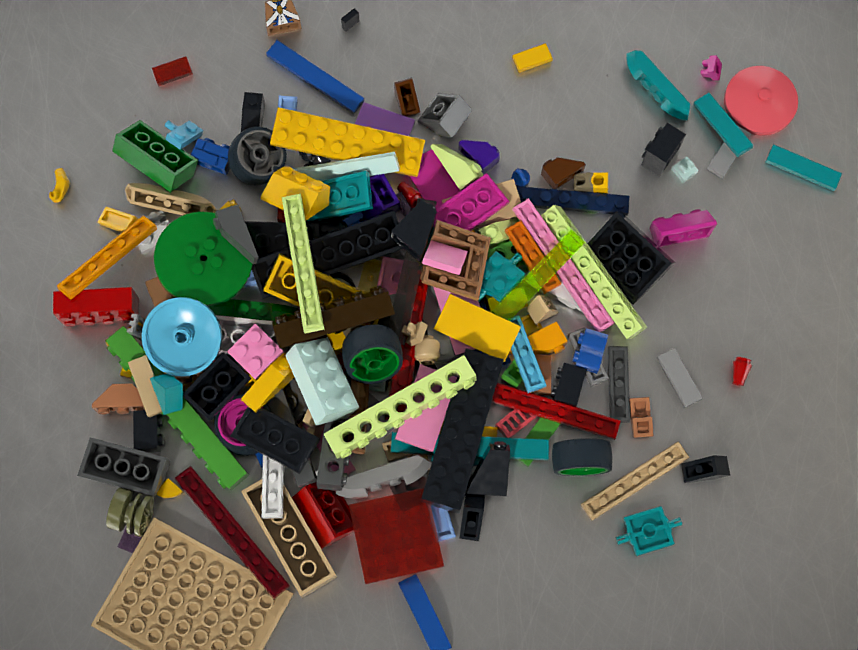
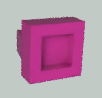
M717 55L709 56V59L702 61V65L707 67V69L701 70L700 74L702 77L711 78L713 81L720 80L722 63Z

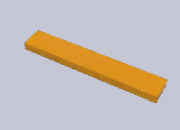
M143 215L57 285L58 290L69 299H73L156 231V224Z

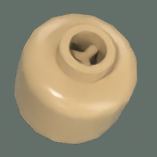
M424 335L422 342L415 345V359L419 361V364L426 366L434 365L440 359V342L431 335Z

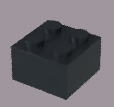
M668 122L664 128L660 126L653 141H650L645 148L641 165L660 177L680 149L686 134Z

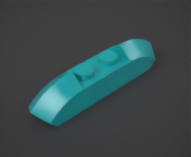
M634 50L627 53V65L634 79L641 81L642 86L653 94L657 102L662 104L660 107L666 113L675 118L688 121L690 103L643 51Z

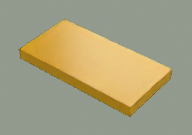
M449 294L434 330L488 355L504 359L503 362H505L521 326L455 295Z

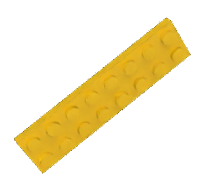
M279 107L270 141L272 146L340 161L395 152L400 166V170L395 173L418 177L425 140Z

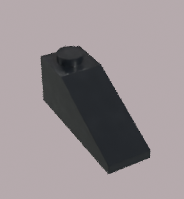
M244 92L241 132L251 127H262L265 108L263 93Z

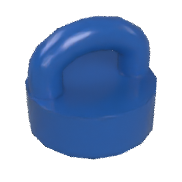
M517 168L513 172L511 180L514 179L516 186L526 187L529 184L530 175L526 170Z

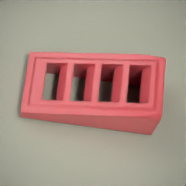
M514 409L496 423L495 427L498 428L505 438H512L537 416L529 414L531 417L527 419L522 411ZM517 413L524 420L523 423L515 416ZM513 418L519 426L515 427L509 419ZM507 422V424L512 428L511 432L507 429L504 423Z

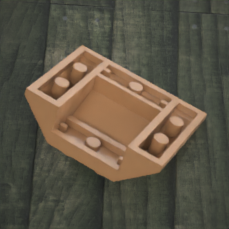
M437 220L428 246L430 241L433 240L468 251L460 275L423 264L420 276L422 283L478 301L491 238Z

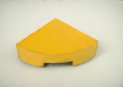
M168 478L161 485L156 495L162 498H173L181 495L183 491Z

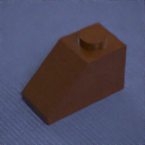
M557 157L553 161L550 159L543 164L541 175L552 189H558L572 180L575 174L584 172L586 164L582 161Z

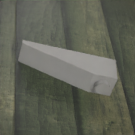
M428 288L422 322L428 325L425 335H431L440 342V359L435 362L436 365L451 361L454 358V353L449 336L434 330L441 313L437 302Z

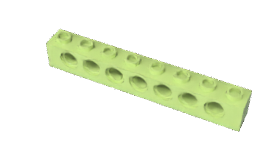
M553 205L544 212L541 217L626 339H633L647 328L646 324L561 206Z
M463 355L324 433V436L336 458H345L357 447L363 448L367 446L373 438L376 437L378 439L385 436L389 429L401 427L405 424V420L411 417L412 419L417 418L423 413V410L427 408L432 409L440 404L439 401L454 397L457 391L462 388L468 389L472 387L475 381H477L476 374ZM451 376H458L460 378L456 383L449 381ZM435 385L442 387V390L438 393L433 392L431 389ZM417 395H422L425 397L424 400L419 403L415 402L414 398ZM399 405L407 406L404 412H398L396 409ZM382 415L389 416L387 422H380L379 418ZM366 424L372 426L369 432L361 431L362 427ZM348 434L354 435V439L351 442H345L344 437Z

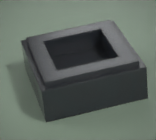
M354 8L341 18L342 28L345 31H348L359 22V12Z

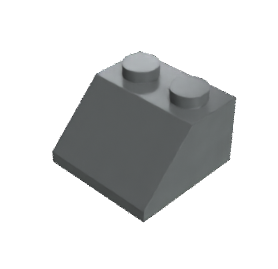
M437 93L418 119V122L441 137L453 138L463 122L468 119L472 109L460 95Z

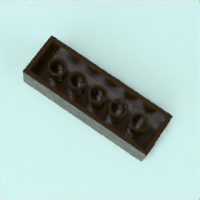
M381 286L370 288L368 293L360 291L351 294V298L348 299L339 297L333 299L332 303L328 305L320 303L325 330L304 333L300 309L294 311V315L291 316L286 314L276 316L275 320L272 321V326L279 349L391 316L395 312L388 290L381 288Z

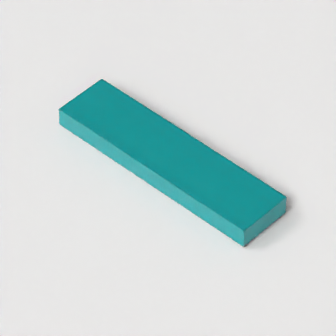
M710 93L694 101V106L737 158L753 148L750 140Z
M774 144L765 161L768 164L832 191L836 190L842 173Z

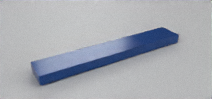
M278 40L266 52V55L352 114L365 101L362 96Z

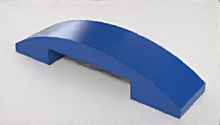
M415 574L399 582L398 584L429 649L448 650L452 648L417 575Z

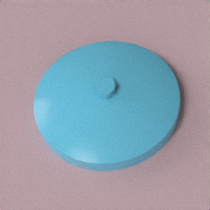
M177 297L163 301L148 314L142 328V345L148 359L155 367L169 375L191 376L203 371L216 359L221 348L222 331L216 315L208 306L196 299Z

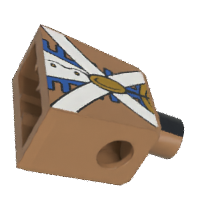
M268 0L265 2L268 36L302 29L300 18L292 0Z

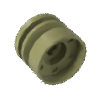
M118 488L113 495L106 518L107 528L121 532L127 525L126 530L128 534L132 535L134 533L135 536L142 537L152 519L154 497L150 495L145 497L143 493H139L134 499V492L132 490Z

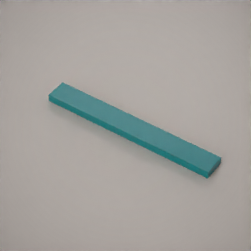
M392 432L391 453L434 455L440 434L434 451L430 452L396 440L397 432ZM482 437L476 457H482L489 444L499 441L510 445V459L548 460L549 440Z

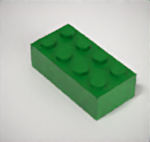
M141 120L130 125L115 136L112 152L170 193L194 177L198 163L196 158L183 149H178L165 140L166 137Z

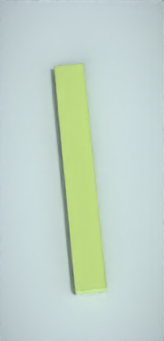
M301 194L282 197L304 333L325 330Z

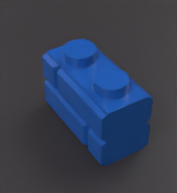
M209 138L204 140L197 139L191 156L198 160L197 165L227 175L230 170L228 163L230 146L226 144L217 145Z

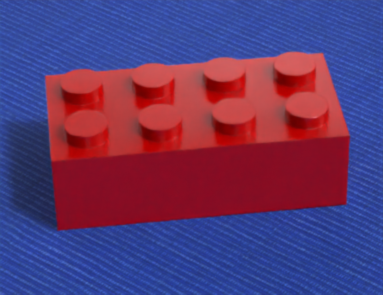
M132 287L82 290L73 299H69L61 291H53V314L64 326L72 327L79 323L95 325L96 322L114 324V321L129 323L134 320L131 317L132 313L139 315V297Z

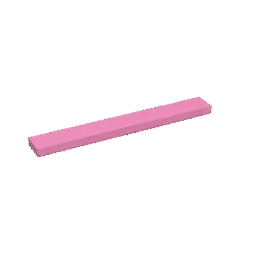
M528 198L512 209L513 212L523 222L542 254L595 331L602 332L612 326L615 322L530 199Z

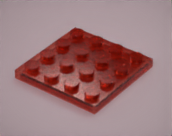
M424 488L348 505L365 584L444 567L431 505L421 503Z

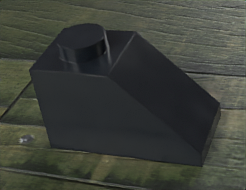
M713 455L681 463L684 483L714 480L730 476L727 456Z
M465 493L459 539L479 541L485 495Z

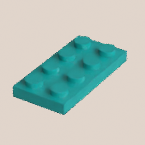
M362 171L322 181L330 186L329 206L306 220V223L373 209L369 172Z

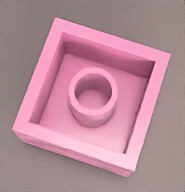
M256 324L227 351L255 380H258L270 364L285 353Z

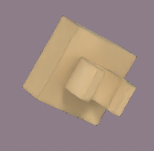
M422 321L417 324L409 323L408 327L404 325L401 333L408 336L406 343L414 346L422 342L428 325Z

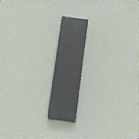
M608 346L609 415L611 418L620 420V423H630L628 346Z

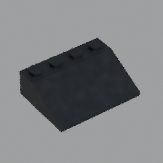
M617 211L587 243L605 269L616 272L615 283L632 305L676 263L621 211Z

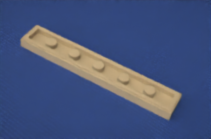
M678 441L581 503V506L591 521H593L690 457Z

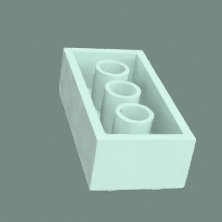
M328 337L294 344L285 356L315 425L350 417L359 408V405Z

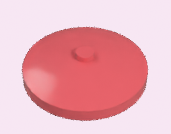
M752 66L739 71L730 80L724 94V106L729 117L739 127L754 135H771L783 130L792 121L798 108V95L791 80L782 72L767 66Z

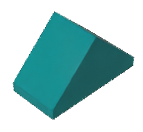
M169 374L150 378L163 415L183 409V384Z

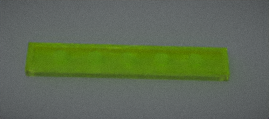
M571 229L495 307L492 313L510 321L585 242Z

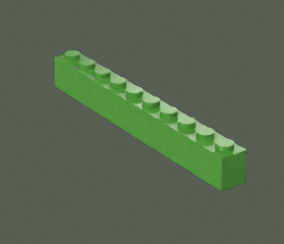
M124 326L105 340L109 345L107 347L108 351L113 356L117 355L121 359L119 364L125 371L130 370L129 361L146 355L144 348L134 336L127 332V328ZM150 361L155 376L165 374ZM183 397V409L167 414L170 418L167 420L174 429L178 428L182 432L180 437L186 444H192L194 447L192 451L199 459L203 458L207 462L204 466L211 474L214 472L219 477L218 483L224 489L233 490L249 476L248 472L219 441L217 435Z

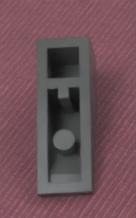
M239 205L217 210L213 219L216 230L219 229L221 236L252 264H256L258 254Z

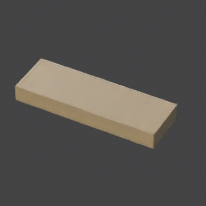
M147 355L129 361L128 364L147 416L152 417L162 413L150 378L155 377Z

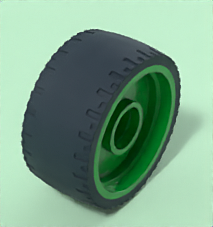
M378 324L359 327L350 332L343 341L342 357L346 372L357 382L366 384L381 383L394 377L402 367V347L397 334L389 327Z
M586 438L554 443L552 449L554 473L564 476H590L611 472L612 449L610 441Z

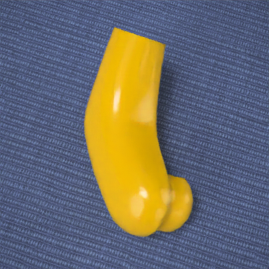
M58 168L54 171L56 185L53 192L49 193V198L55 203L63 200L70 185L63 168Z

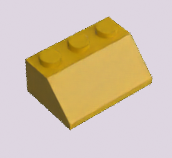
M284 166L272 174L261 195V200L284 210L282 197L301 194L305 220H308L329 206L330 186L291 167Z

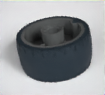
M251 127L242 131L232 141L228 151V163L233 174L242 182L250 185L266 184L275 171L284 167L287 158L286 149L270 145L272 130L264 127ZM255 151L260 153L262 158L256 157Z

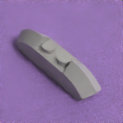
M415 455L347 477L346 485H342V491H336V494L345 498L361 499L368 497L369 490L376 492L382 490V486L388 484L390 486L401 484V480H405L406 485L421 478L431 467L432 463L419 455Z

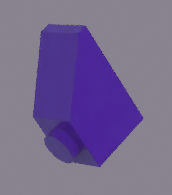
M461 140L459 142L458 150L465 157L479 164L483 175L499 163V150L488 142Z

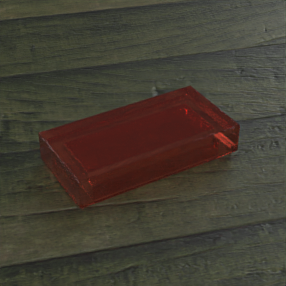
M186 56L152 68L158 86L193 75Z

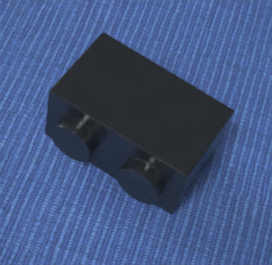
M564 363L562 368L558 367L556 379H559L557 386L553 385L551 397H554L553 400L576 407L587 369Z
M145 410L133 411L134 449L144 452H161V446H164V435L161 434V427L164 426L163 415L159 413L148 417Z

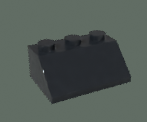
M223 352L183 393V397L207 420L211 421L252 378Z

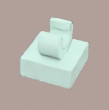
M685 157L671 168L682 183L698 172V169L688 157Z

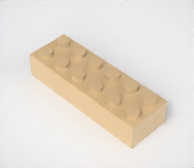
M262 479L241 491L302 598L337 578L285 485L283 486V518H262Z

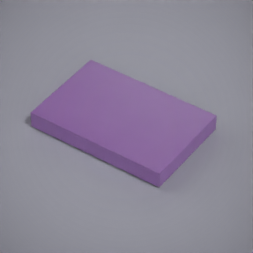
M363 102L355 124L410 136L415 120Z

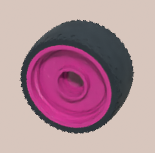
M242 394L234 396L215 416L214 428L219 441L229 451L238 455L249 456L259 452L230 436L248 407L241 401V398L244 396ZM267 404L262 406L263 409L271 412Z

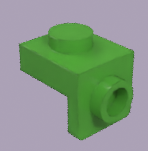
M514 359L500 378L512 387L517 388L523 380Z

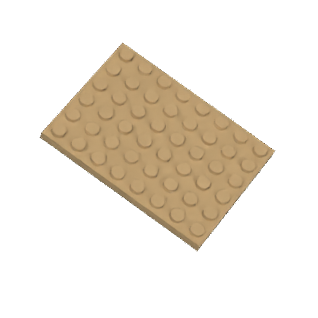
M153 518L91 626L133 650H264L294 594L285 590L273 600L249 569L164 522Z

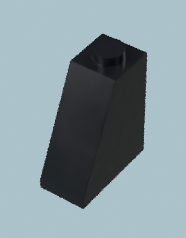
M422 199L391 231V239L419 262L423 259L436 220V208L430 202L426 203Z
M499 441L489 444L469 479L467 494L507 496L510 445Z

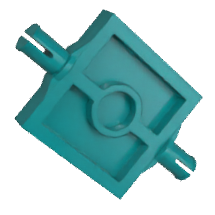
M496 251L486 261L478 302L485 295L492 296L501 302L525 278L526 273L516 266L522 259L519 253H516L509 260Z
M662 506L624 517L626 534L616 536L615 538L618 545L629 542L636 556L674 545L672 528L682 526V521L680 517L668 520Z

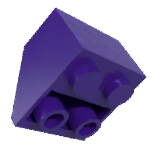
M384 174L371 176L370 186L373 209L361 211L363 220L390 210L399 211L400 201Z

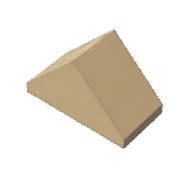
M538 295L526 308L535 324L559 313L550 298L543 295Z

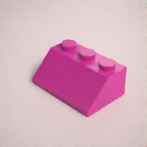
M697 209L685 215L677 213L670 218H656L652 221L649 228L653 242L659 247L709 237L717 222L708 210L701 211Z

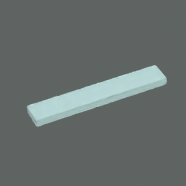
M390 152L293 169L313 179L324 181L362 171L369 172V176L398 172L400 166L396 153Z

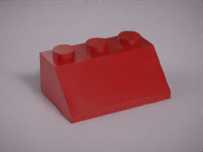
M317 482L303 487L292 497L321 549L336 543L361 527L344 497L337 495L335 490L318 489Z

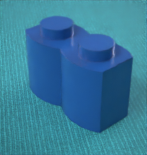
M587 328L584 333L580 332L577 341L580 344L579 351L575 350L572 359L575 362V366L586 368V371L597 374L608 334Z

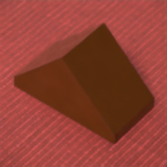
M412 77L394 82V94L401 114L407 117L420 113Z

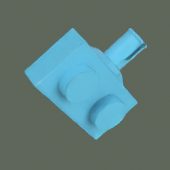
M168 120L165 123V127L171 132L167 134L165 140L178 149H182L200 138L204 130L191 121H187L181 126H176Z

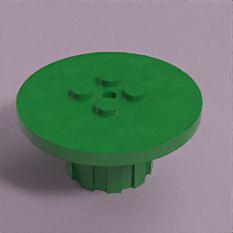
M193 212L183 215L171 222L157 240L154 250L155 271L164 289L174 298L187 297L196 299L206 306H215L236 296L249 279L252 263L221 236L219 229L216 230L213 223L215 213Z

